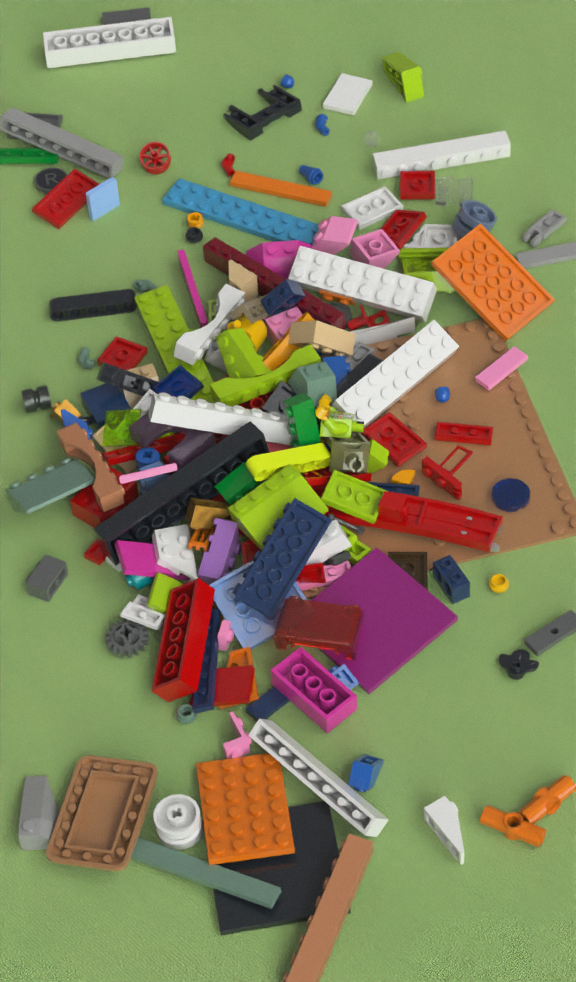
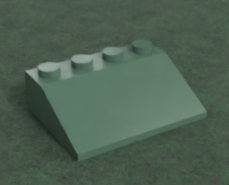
M67 457L62 459L60 464L55 467L50 465L43 468L44 472L38 475L33 473L26 476L27 480L23 482L15 481L9 484L10 488L5 489V492L14 511L29 514L93 484L95 478L78 459Z

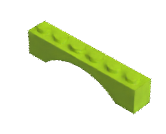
M311 344L295 350L283 365L270 373L252 378L236 379L227 377L211 383V397L215 403L221 402L226 406L233 407L275 390L281 381L288 385V381L297 367L321 363V358Z

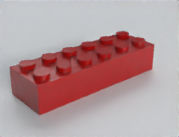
M200 578L170 590L151 689L153 693L167 702L179 699L198 690L215 589Z

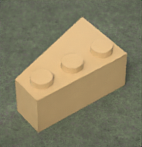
M317 320L291 322L288 344L299 347L311 344L316 351L324 354L352 356L356 334Z

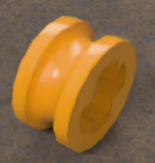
M193 212L187 216L190 228H201L203 226V217L200 213Z

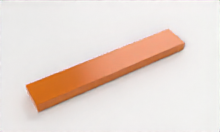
M236 171L230 181V186L324 207H327L332 197V191Z

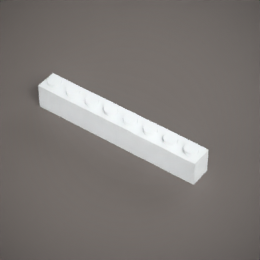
M506 131L373 153V168L377 180L400 176V171H430L510 157L511 144Z
M153 393L148 413L150 422L231 435L251 421L264 433L266 441L290 445V442H292L291 435L287 430L288 420L278 412L267 413L256 408L252 410L244 409L239 405L232 407L226 406L221 402L214 404L203 399L191 400L185 396L174 397L167 393Z
M259 718L248 736L362 834L372 837L379 835L389 819L272 720Z

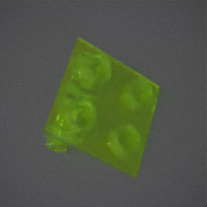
M141 409L106 411L102 446L138 445Z

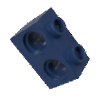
M285 279L260 301L267 314L274 316L291 309L305 297V294L297 281Z
M451 555L433 562V578L452 604L470 597V581Z

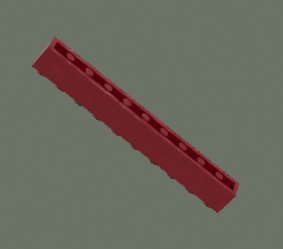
M216 237L203 245L205 262L229 276L228 261L230 260L253 272L257 276L258 294L261 296L267 295L285 280L284 277ZM302 289L305 297L292 308L297 306L302 314L308 312L314 320L345 330L344 313Z

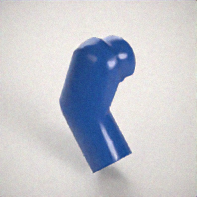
M319 114L316 117L315 128L326 136L330 132L329 128L325 126L328 117L327 115Z

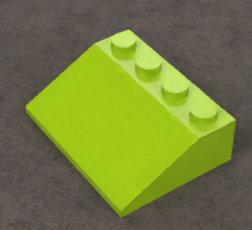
M401 258L404 275L433 282L437 287L436 293L442 291L444 293H454L456 291L431 265L432 261L436 258Z
M291 464L228 507L232 521L237 522L238 528L261 550L265 547L263 542L267 535H272L275 531L273 525L276 520L283 518L285 514L282 512L288 502L292 503L294 498L323 515L329 511L304 477Z

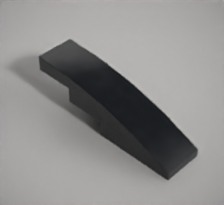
M104 362L101 364L96 379L140 396H144L149 389L156 393L164 385L163 383Z

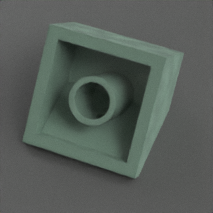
M326 361L297 367L288 381L296 395L304 392L312 398L314 409L319 406V400L324 394L332 399L329 405H332L337 399L335 374Z

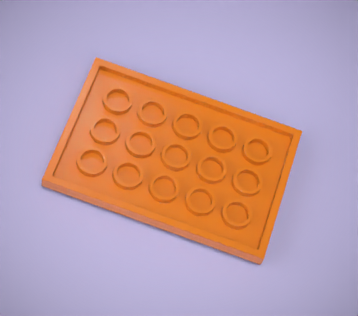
M481 223L431 263L434 269L505 342L555 301Z
M269 753L196 763L209 865L295 853L282 768L279 761Z

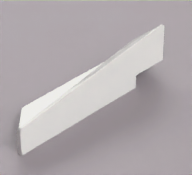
M406 317L389 324L350 331L356 334L354 348L359 342L368 345L395 339L397 335L415 332V318Z

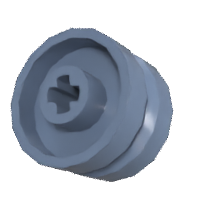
M466 200L462 203L458 214L452 221V228L461 238L480 223L490 232L497 222V216L487 205L475 200Z

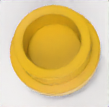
M495 574L489 580V587L496 593H502L508 589L509 581L503 574Z

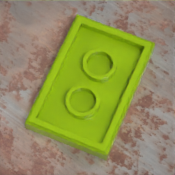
M334 469L321 500L325 505L375 524L379 514L378 505L384 491H388Z

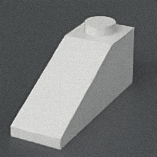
M443 796L424 807V820L459 864L462 865L464 863V847L458 818V808L453 801L450 802L446 796Z

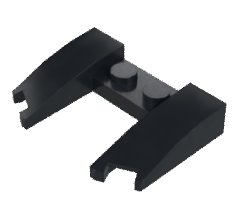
M273 85L274 90L270 92L264 91L263 88L258 89V94L270 104L268 107L250 116L237 107L230 105L229 111L232 113L230 115L224 113L223 117L235 130L251 141L263 134L264 126L269 125L283 115L290 118L302 111L301 101L299 98Z

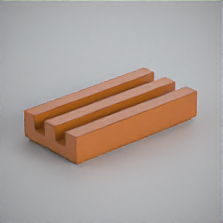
M215 525L203 531L199 542L197 539L203 528L195 530L188 543V549H193L195 546L196 550L200 551L203 548V551L207 552L211 545L208 539L210 535L214 536Z

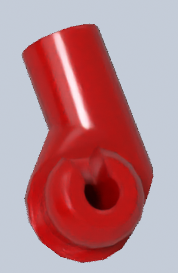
M228 153L223 159L221 167L231 177L235 173V170L232 168L235 156Z

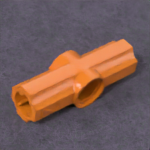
M563 775L548 788L542 787L536 792L533 800L518 811V814L522 816L523 820L532 824L538 822L546 814L552 815L558 810L561 802L576 791L573 779L568 775Z
M489 805L485 806L480 818V823L503 832L507 839H519L538 848L542 845L547 832L546 829L523 820L522 816L518 813H506Z

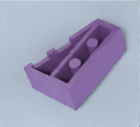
M218 518L214 520L215 533L214 536H209L208 541L211 542L208 552H204L198 572V578L208 585L226 576L235 567V558L237 555H240L242 550L237 522Z

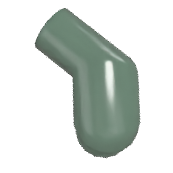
M147 279L135 280L133 284L134 288L140 292L158 288Z
M82 347L78 363L85 369H91L94 365V359L90 360V357H88L90 349Z

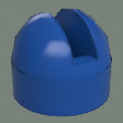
M285 74L282 78L281 86L287 89L294 86V78Z
M448 387L435 389L437 401L444 403L449 400L450 390Z

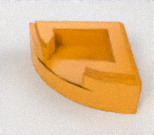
M407 469L399 471L392 477L391 483L411 485L416 475V470Z

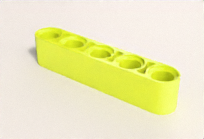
M317 443L255 455L247 460L246 466L255 481L268 480L289 464L299 473L324 469L330 466L331 454L325 444Z

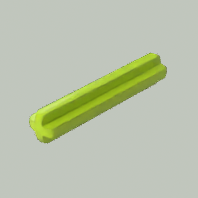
M402 248L398 258H437L449 248Z

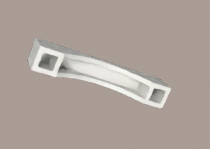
M225 284L217 296L215 306L217 311L216 317L203 328L184 333L176 342L174 357L191 365H194L197 360H201L205 350H209L214 339L216 340L215 336L221 334V331L227 328L229 321L233 320L230 313L246 302L244 300L245 292Z

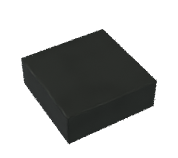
M344 550L327 559L325 563L326 565L337 566L350 559V552Z

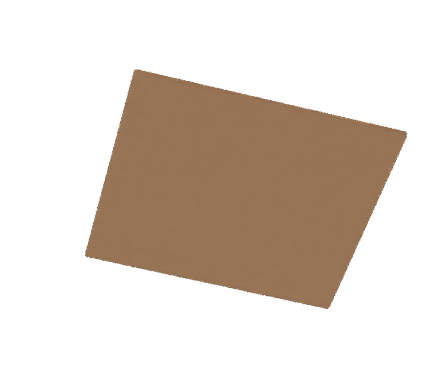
M484 319L443 327L445 332L459 345L458 349L449 359L372 422L374 423L390 412L427 443V448L399 467L388 458L385 468L372 473L371 481L364 482L391 483L392 477L399 471L407 469L416 470V475L411 485H420L419 497L457 504L503 516L501 531L499 535L496 534L493 541L499 544L500 551L488 553L438 539L367 526H360L365 529L361 535L354 529L345 525L342 526L356 534L357 540L371 548V551L377 547L387 556L388 552H427V571L433 570V562L448 555H451L454 561L459 564L576 536L575 498L518 370L515 369L490 390H487L475 380L477 375L509 351L505 340ZM416 334L372 343L367 346L375 349V356L385 360ZM324 354V355H321V356H320L321 362H323V357H333L334 355H333V354ZM225 377L215 379L214 382L222 380ZM448 387L450 390L449 400L444 403L437 401L435 389ZM437 422L493 427L491 445L435 440ZM458 445L474 452L452 475L462 483V498L455 499L444 489H440L430 478H426L422 473V459L428 456L440 465ZM458 449L442 467L451 471L467 453ZM330 585L317 586L302 592L308 600L315 598Z

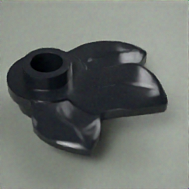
M517 649L513 651L512 655L500 654L499 656L500 666L506 668L508 676L514 680L522 679L526 672H533L539 666L538 661L530 660L529 652L524 649Z

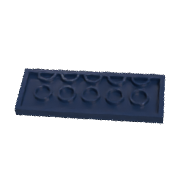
M294 498L292 503L288 502L282 511L285 513L283 518L276 520L273 525L275 531L272 535H267L263 542L265 547L262 552L257 551L253 558L254 565L252 568L247 567L242 576L245 578L242 584L238 583L232 592L235 594L233 601L237 602L239 600L271 620L332 522V519Z

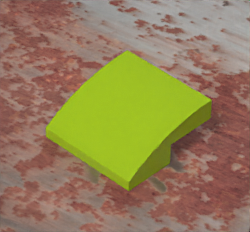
M156 573L147 605L152 610L166 614L170 590L183 584L167 575Z

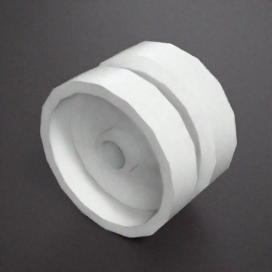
M177 794L162 799L156 805L153 812L154 824L158 838L163 845L170 849L183 850L194 846L200 840L203 834V822L199 806L195 800L189 796Z

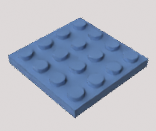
M254 561L209 584V586L215 589L214 603L224 619L231 621V628L234 630V636L242 648L250 646L251 650L315 615L313 608L296 581L272 620L239 600L237 602L233 601L235 594L232 592L238 583L242 584L245 579L242 577L248 566L252 568L255 563Z

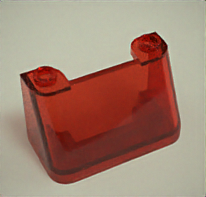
M289 596V598L284 600L273 639L276 649L286 650L289 644L291 648H295L296 645L334 650L335 654H339L341 651L346 654V659L356 660L364 612L360 609V606L355 604L346 606L303 600L297 596Z

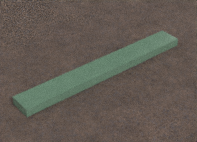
M139 837L131 856L133 860L272 909L281 893V888L215 864L209 865L207 861Z

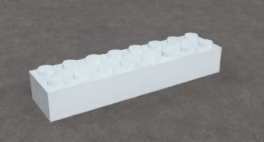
M172 17L43 32L47 68L176 52Z
M299 246L288 278L289 280L297 281L302 288L316 292L322 290L352 299L355 303L405 317H414L416 320L423 322L427 320L437 291V287L433 282Z
M433 320L337 398L331 407L334 406L339 412L353 413L354 421H364V428H366L449 359L458 349L459 345Z

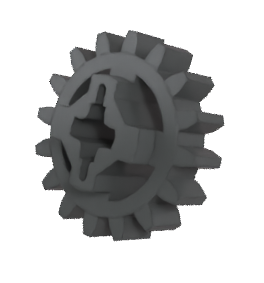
M125 618L122 623L117 620L116 626L110 625V631H106L105 641L108 650L112 651L114 656L120 653V658H123L124 655L131 658L133 653L138 656V651H145L144 646L149 644V634L146 626L131 620L127 622Z

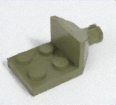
M352 432L351 438L322 437L331 448L330 472H333L335 469L340 472L367 473L370 443L360 432Z

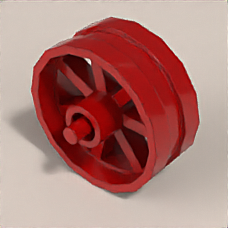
M147 143L140 151L139 158L146 172L158 175L164 173L169 168L171 156L168 148L163 143ZM162 150L166 152L165 154L159 155ZM166 157H167L166 162H163V161L161 160L162 158H166ZM143 158L150 159L145 164L143 162Z

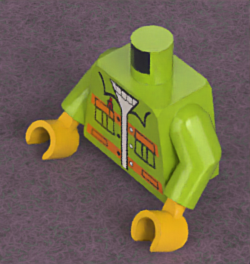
M324 394L320 398L319 406L315 413L321 419V437L351 438L352 432L363 433L364 421H354L353 413L339 412L334 406L331 407L329 404L332 399L328 395Z

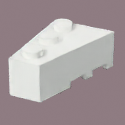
M337 520L331 522L306 565L322 563L352 546Z

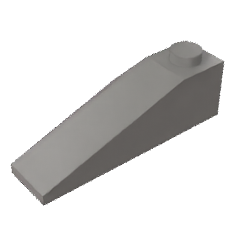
M47 776L25 777L19 819L18 837L21 849H47L59 816V810Z

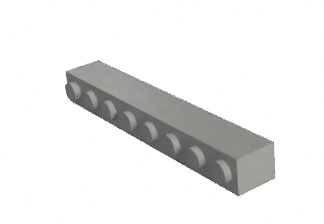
M13 107L1 115V131L53 154L56 153L58 156L107 178L115 177L123 169L122 155Z

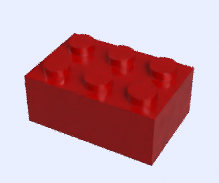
M109 466L110 473H114L117 478V484H121L119 477L124 474ZM131 481L121 484L125 491V495H123L125 503L106 512L102 511L96 501L93 491L94 483L79 491L70 500L73 516L95 528L139 497L137 482Z

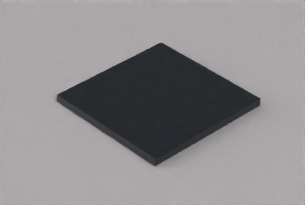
M321 801L288 807L295 853L215 864L281 888V893L272 909L214 889L221 935L308 921L310 915L315 914L317 898L323 895L325 891L323 890L324 882L327 877H331L333 872L331 871L332 863L335 858L338 859L340 856L328 803Z

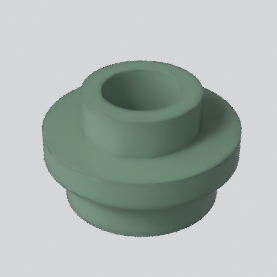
M184 704L178 708L176 717L180 723L190 724L195 721L197 714L193 712L191 705Z

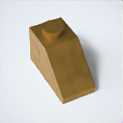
M190 498L185 519L193 529H209L214 526L215 518L224 519L230 515L228 510L230 506L227 502Z

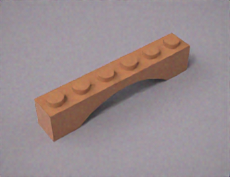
M74 423L56 431L60 446L66 455L84 461L96 472L93 491L102 511L106 512L124 504L123 495H125L123 486L117 484L118 481L115 474L110 473L107 462H103L100 451L95 450L92 439L88 440L86 430L84 428L81 429L78 423Z

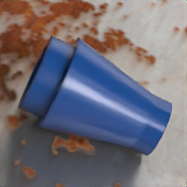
M302 165L299 168V173L311 184H319L323 180V173L319 168Z

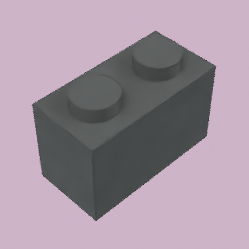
M45 555L42 561L37 563L32 575H29L26 580L28 595L49 602L68 576L66 562Z

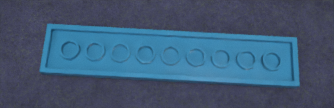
M181 178L176 181L162 199L163 205L187 213L198 212L205 219L273 242L299 240L313 245V237L319 229V224Z

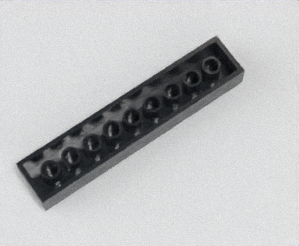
M251 421L167 479H164L151 490H148L145 494L116 512L113 516L100 523L93 530L103 553L116 566L120 563L115 548L117 540L150 543L155 530L173 527L186 518L190 498L212 500L220 493L214 486L243 462L246 463L252 456L270 453L264 433Z

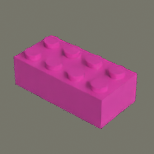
M302 647L298 648L270 670L271 684L326 733L330 732L357 710V695Z

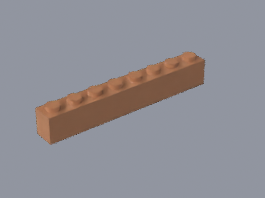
M349 834L346 841L343 840L339 848L340 856L338 859L335 858L332 863L331 871L333 872L331 877H327L324 882L323 890L325 891L322 896L317 898L315 904L316 912L314 915H310L308 919L307 933L302 934L299 941L298 954L294 953L290 966H292L290 973H285L282 982L320 981L374 852L373 841Z

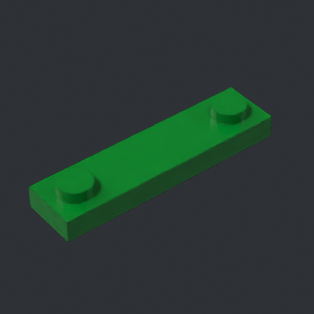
M0 148V164H58L59 160L58 154H53L42 148Z

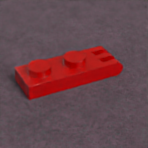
M428 456L422 459L423 475L426 478H430L440 489H444L455 499H461L462 483Z

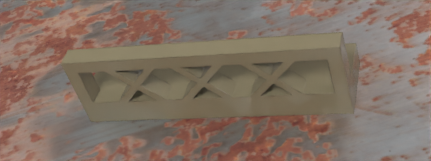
M266 295L242 303L230 313V316L235 320L245 315L251 324L271 317L267 314L260 301Z

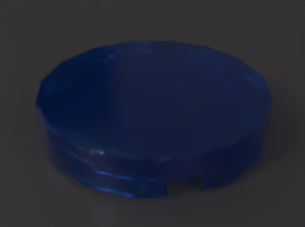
M513 478L503 479L492 488V501H494L497 508L503 511L515 512L520 508H525L530 502V489L521 480Z

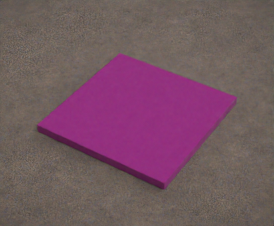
M376 547L312 599L309 603L315 615L293 627L335 665L340 667L345 664L359 682L358 685L366 693L370 694L457 622L458 616Z

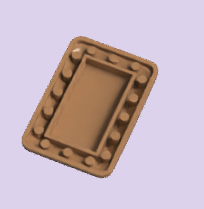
M91 755L80 758L46 849L48 860L53 863L109 871L125 869L131 859L150 804L158 775L156 766L147 762Z

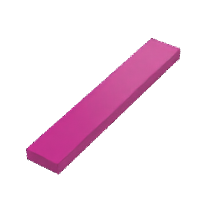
M183 249L178 250V260L199 327L203 328L208 325V321L185 251Z

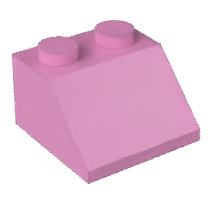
M331 216L327 220L323 219L318 225V232L313 237L312 248L332 255L337 254L350 244L358 220Z
M383 229L354 237L351 240V257L357 262L385 269L400 253L398 247Z

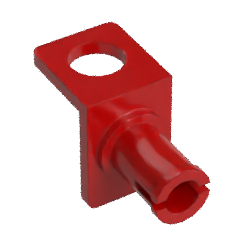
M362 305L359 306L362 312L361 315L347 321L351 331L364 325L370 328L390 323L385 310L368 317ZM378 317H384L383 322L375 323Z

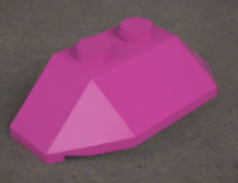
M299 240L263 242L247 250L246 255L288 279L299 246L313 248L311 244Z

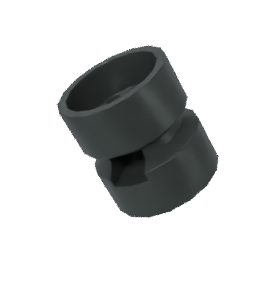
M47 385L38 386L36 391L32 388L21 390L26 414L36 412L38 407L41 410L52 408Z

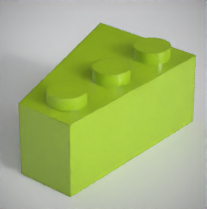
M400 51L382 57L384 73L392 84L398 85L397 91L404 94L406 103L424 97L421 79L422 69L419 65Z
M243 328L229 329L215 336L229 378H252L272 372L262 362L264 360L262 356L258 355L254 350V344Z

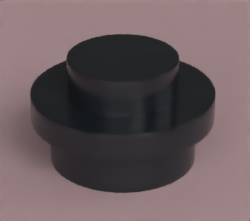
M192 227L187 230L186 240L188 242L197 243L203 239V233L199 228Z

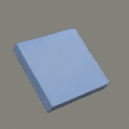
M114 177L86 192L89 218L92 221L120 205L117 180Z

